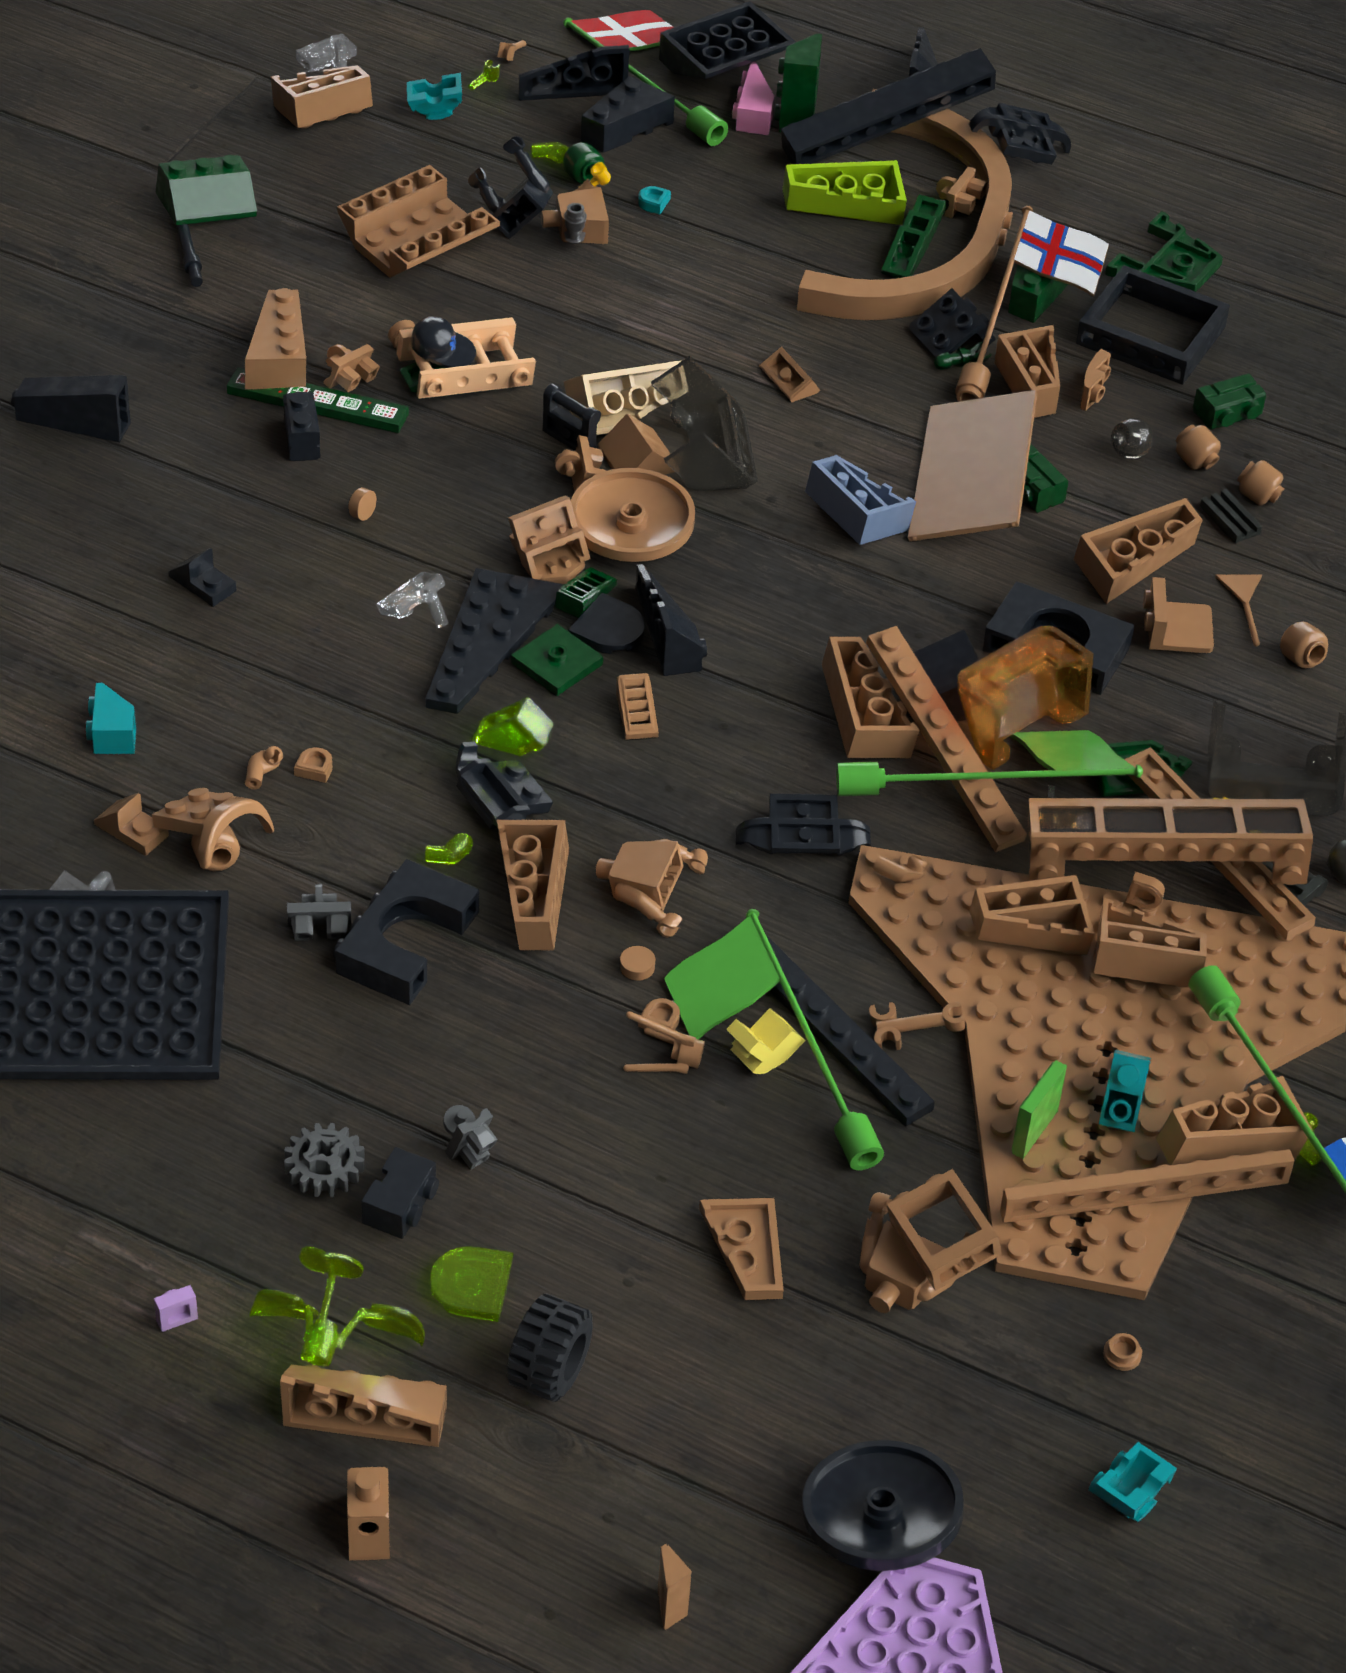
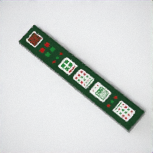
M237 367L227 384V394L283 406V395L286 393L310 391L314 393L317 415L395 433L400 432L409 415V406L306 383V387L245 389V369Z

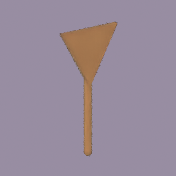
M1216 575V578L1243 603L1253 644L1256 647L1259 646L1260 641L1249 601L1262 575Z

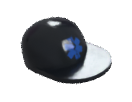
M427 316L414 326L411 345L412 349L420 357L445 368L467 366L474 362L476 357L474 344L467 337L456 333L446 319L439 316Z

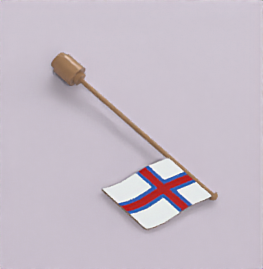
M1024 206L1022 208V221L977 362L967 363L961 370L955 389L958 402L985 397L991 373L982 363L1014 263L1040 276L1074 286L1094 297L1109 248L1108 243L1089 233L1057 224L1034 213L1031 206Z

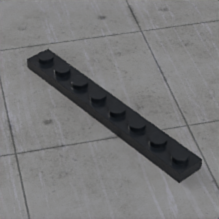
M767 936L812 1034L905 1127L933 1111L935 1101ZM779 982L769 991L796 1017Z

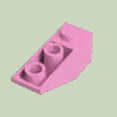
M756 62L750 63L748 71H743L741 86H739L737 92V102H734L732 119H737L736 131L769 135L773 120L775 96Z

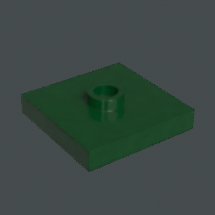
M556 624L512 654L511 663L558 696L602 666L603 656L559 624Z

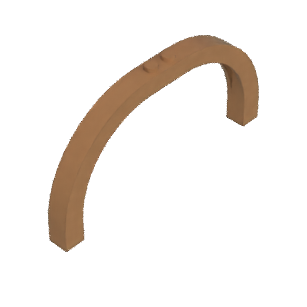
M945 109L891 131L921 139L942 148L958 158L967 167L975 168L976 178L987 182L986 201L973 238L967 247L949 262L914 276L885 280H867L805 270L799 286L797 310L842 319H896L922 314L951 288L960 297L972 290L990 270L999 246L1005 245L1007 229H1010L1013 212H1009L1012 190L1011 173L1008 163L996 143L981 129L977 133L972 132L969 126L970 121L950 109Z

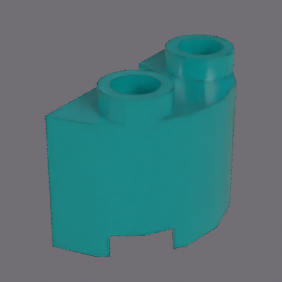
M461 73L444 75L437 84H430L426 79L407 82V102L413 112L416 110L426 115V119L438 120L451 116L453 114L452 111L462 102Z
M1137 1442L1127 1453L1123 1450L1120 1451L1111 1463L1109 1471L1106 1474L1102 1471L1099 1472L1091 1482L1088 1490L1125 1517L1139 1522L1156 1505L1158 1501L1154 1497L1166 1482L1170 1484L1177 1468L1140 1442Z

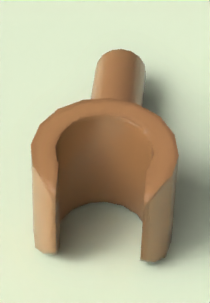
M521 40L512 44L500 42L497 57L513 61L514 52L525 47L526 41Z

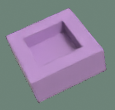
M191 1285L169 1290L163 1295L154 1298L156 1321L162 1332L198 1319L196 1296Z

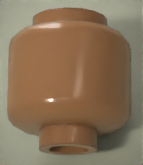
M1204 425L1188 426L1175 440L1177 442V455L1192 470L1202 467L1206 470L1210 469L1220 458L1218 453L1221 443Z
M1264 460L1256 463L1251 461L1237 479L1240 483V493L1258 506H1262L1268 501L1274 504L1285 489L1280 486L1283 481V474Z
M1302 621L1289 626L1284 632L1280 648L1282 654L1298 667L1307 669L1320 664L1325 659L1329 644L1328 638L1322 631L1312 624Z
M229 825L223 830L217 840L212 854L211 866L207 870H225L231 867L239 857L240 845L233 829ZM192 835L191 846L199 862L201 836Z

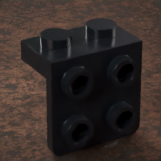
M951 288L911 322L909 328L936 358L942 353H953L974 334L983 342L990 321L983 313L979 316L976 314L977 308L967 296L962 299ZM993 334L991 335L988 346L996 340Z

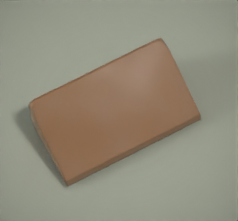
M782 346L759 365L791 402L809 397L820 391L814 381Z
M667 1544L661 1546L658 1578L659 1604L662 1625L665 1630L688 1615L692 1573Z

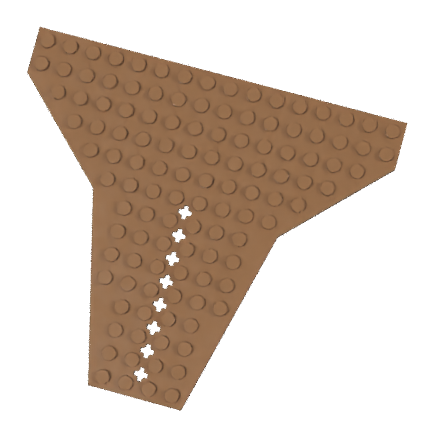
M861 845L850 891L849 904L943 1008L952 1002H960L962 1006V1015L953 1016V1018L964 1017L965 1029L963 1031L965 1032L988 1219L998 1235L1001 1256L994 1259L995 1272L1145 1300L1193 1197L1003 1223L1000 1206L1004 1188H1010L1019 1184H1040L1056 1179L1069 1180L1083 1178L1088 1175H1105L1119 1173L1124 1170L1135 1171L1155 1168L1160 1165H1169L1156 1138L1173 1109L1205 1099H1209L1212 1102L1220 1099L1222 1094L1231 1091L1235 1094L1241 1093L1248 1083L1265 1074L1229 1020H1211L1190 988L1094 974L1097 929L1103 898L1114 901L1113 907L1130 913L1133 912L1134 908L1145 912L1144 918L1164 924V921L1168 920L1207 934V957L1204 967L1211 965L1219 967L1240 998L1241 1004L1235 1018L1271 1071L1346 1032V932L1314 926L1285 940L1264 917L1165 899L1162 900L1158 907L1146 909L1126 903L1125 900L1128 894L1126 892L1079 884L1095 933L1088 955L982 941L977 939L969 911L975 888L1029 881V875L921 856L927 863L924 868V875L917 880L898 883L873 871L877 858L883 856L901 865L908 864V858L915 854ZM1100 1050H1109L1112 1053L1109 1057L1102 1056L1103 1053ZM1115 1050L1151 1058L1135 1132L1100 1125L1101 1112L1094 1111V1106H1092V1104L1103 1106L1108 1080L1105 1084H1099L1098 1078L1095 1077L1109 1079ZM1057 1060L1067 1065L1058 1112L1024 1159L1012 1154L1011 1150L1019 1107L1051 1063ZM1087 1132H1096L1101 1136H1098L1097 1140L1089 1139L1090 1135ZM1083 1160H1091L1096 1164L1092 1168H1086ZM1073 1218H1083L1087 1222L1083 1226H1077L1076 1220ZM1077 1247L1083 1250V1252H1080L1079 1256L1071 1255V1250L1067 1248Z

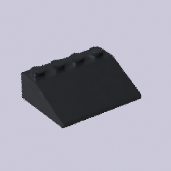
M749 1L660 32L659 60L674 74L707 79L783 52L787 46L796 43V41Z

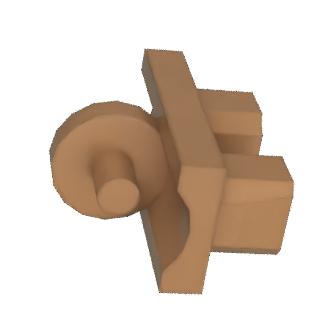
M968 166L958 180L954 177L945 176L938 181L936 189L939 197L949 201V207L946 209L944 216L953 218L957 211L970 215L974 210L976 199L982 200L985 196L987 182L975 178V168Z
M340 344L330 347L327 352L326 363L329 367H332L330 377L324 380V384L329 388L339 384L347 392H350L359 385L361 378L367 383L374 380L380 368L370 358L374 349L368 344L352 352Z
M581 435L577 438L578 447L575 451L563 450L555 458L556 470L563 475L572 476L574 492L587 479L606 471L599 469L603 460L602 449L589 447L588 437Z

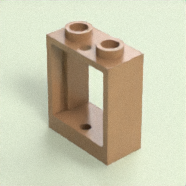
M953 1169L944 1174L932 1176L925 1184L910 1192L900 1193L893 1201L887 1204L892 1226L935 1291L1001 1256L997 1233ZM954 1195L978 1232L932 1256L908 1219Z

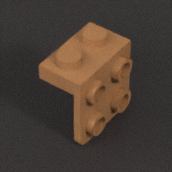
M1152 577L1150 590H1145L1143 597V609H1147L1144 619V631H1148L1149 649L1211 653L1214 647L1211 607L1205 604L1167 602L1165 578Z

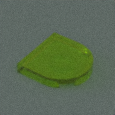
M472 1246L452 1249L443 1254L432 1268L430 1278L431 1292L449 1313L499 1322L513 1263V1253Z

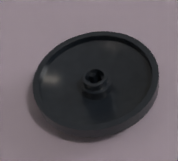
M891 1440L866 1441L835 1451L813 1469L803 1490V1518L812 1539L823 1551L833 1558L862 1569L889 1571L922 1564L940 1554L951 1544L958 1534L963 1520V1491L954 1471L946 1462L932 1452L905 1442Z

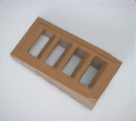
M649 674L619 675L616 681V696L625 739L658 737L659 732ZM648 721L647 724L631 725L632 722Z

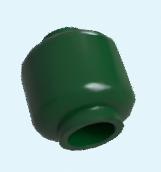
M579 142L572 145L565 153L563 167L576 182L582 184L586 179L593 178L591 174L592 166L597 162H603L604 164V159L592 145Z

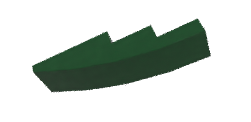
M918 195L913 210H909L903 226L900 225L882 267V274L896 278L913 275L937 230L946 209V201Z

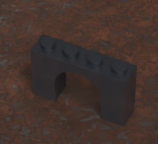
M1016 581L986 627L982 651L1012 662L1024 642L1030 636L1043 631H1057L1068 634L1077 639L1084 647L1075 661L1071 684L1101 695L1130 649L1134 625Z
M406 859L398 870L392 871L383 890L380 893L374 894L366 912L363 915L357 916L351 931L345 939L341 938L337 942L333 952V957L336 960V974L410 1005L427 983V959L392 944L383 936V933L397 922L421 919L463 935L479 913V889Z

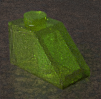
M526 697L483 717L472 740L478 745L521 756L532 750L535 752L541 750L549 741L548 735L554 723L529 697Z

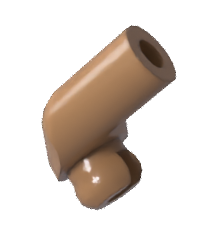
M918 855L910 856L908 864L901 865L883 856H879L874 864L873 871L901 883L920 879L925 873L924 868L927 863L923 857Z

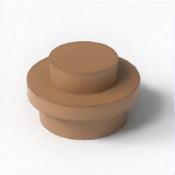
M1119 1333L1106 1342L1103 1356L1105 1361L1114 1369L1128 1371L1139 1365L1142 1358V1349L1135 1337L1130 1334Z

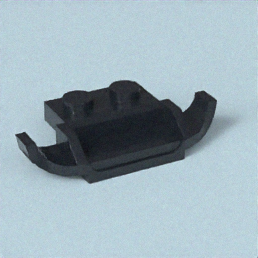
M999 103L997 107L982 109L969 122L971 131L976 133L982 127L988 126L991 136L997 137L1003 154L1011 158L1020 157L1029 159L1034 163L1042 162L1052 165L1057 157L1053 148L1055 140L1061 142L1065 153H1070L1072 147L1068 134L1060 125L1051 121L1047 113Z
M475 741L461 743L456 761V775L458 778L456 786L490 829L498 828L497 820H526L527 815L548 813L550 811L553 801L519 760L491 762L489 758L478 759V745Z
M770 794L769 818H753L740 823L736 828V844L743 845L747 843L769 854L819 853L842 855L855 850L861 845L871 846L870 827L863 822L851 819H838L837 795Z

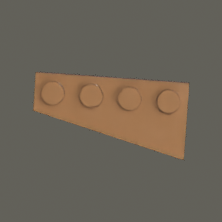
M287 288L268 290L245 358V389L306 387V351L298 290Z
M1184 498L1082 534L1074 561L1107 604L1193 546L1202 523V518L1189 501Z
M829 637L821 665L847 758H911L920 730L915 722L910 723L906 716L907 709L903 703L896 701L891 693L892 686L890 682L879 674V665L862 638Z
M497 820L519 950H554L569 854L565 820Z
M1276 1077L1312 1130L1284 1077ZM1257 1083L1249 1086L1247 1091L1238 1094L1231 1091L1222 1094L1220 1099L1212 1102L1209 1099H1205L1173 1109L1156 1138L1170 1166L1191 1163L1196 1160L1222 1159L1232 1155L1259 1154L1268 1150L1281 1151L1290 1149L1293 1158L1296 1159L1308 1139L1271 1083L1267 1085Z

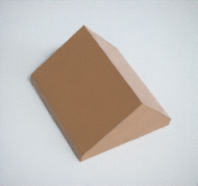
M626 414L598 444V449H602L603 457L612 470L640 468L664 475L679 471V465L655 430L629 414Z

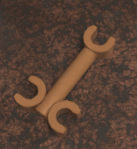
M893 1002L889 1003V1012L884 1015L876 1012L875 1005H871L869 1008L871 1023L877 1029L874 1035V1042L881 1049L884 1041L891 1040L895 1042L896 1050H900L902 1047L900 1032L945 1026L946 1029L953 1032L965 1029L964 1017L953 1018V1016L962 1015L960 1002L947 1004L942 1012L897 1018L896 1006Z

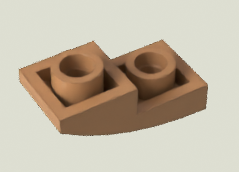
M1103 349L1096 353L1086 370L1081 397V409L1084 411L1095 402L1098 403L1105 393L1103 384L1111 372V367L1109 366L1111 353Z

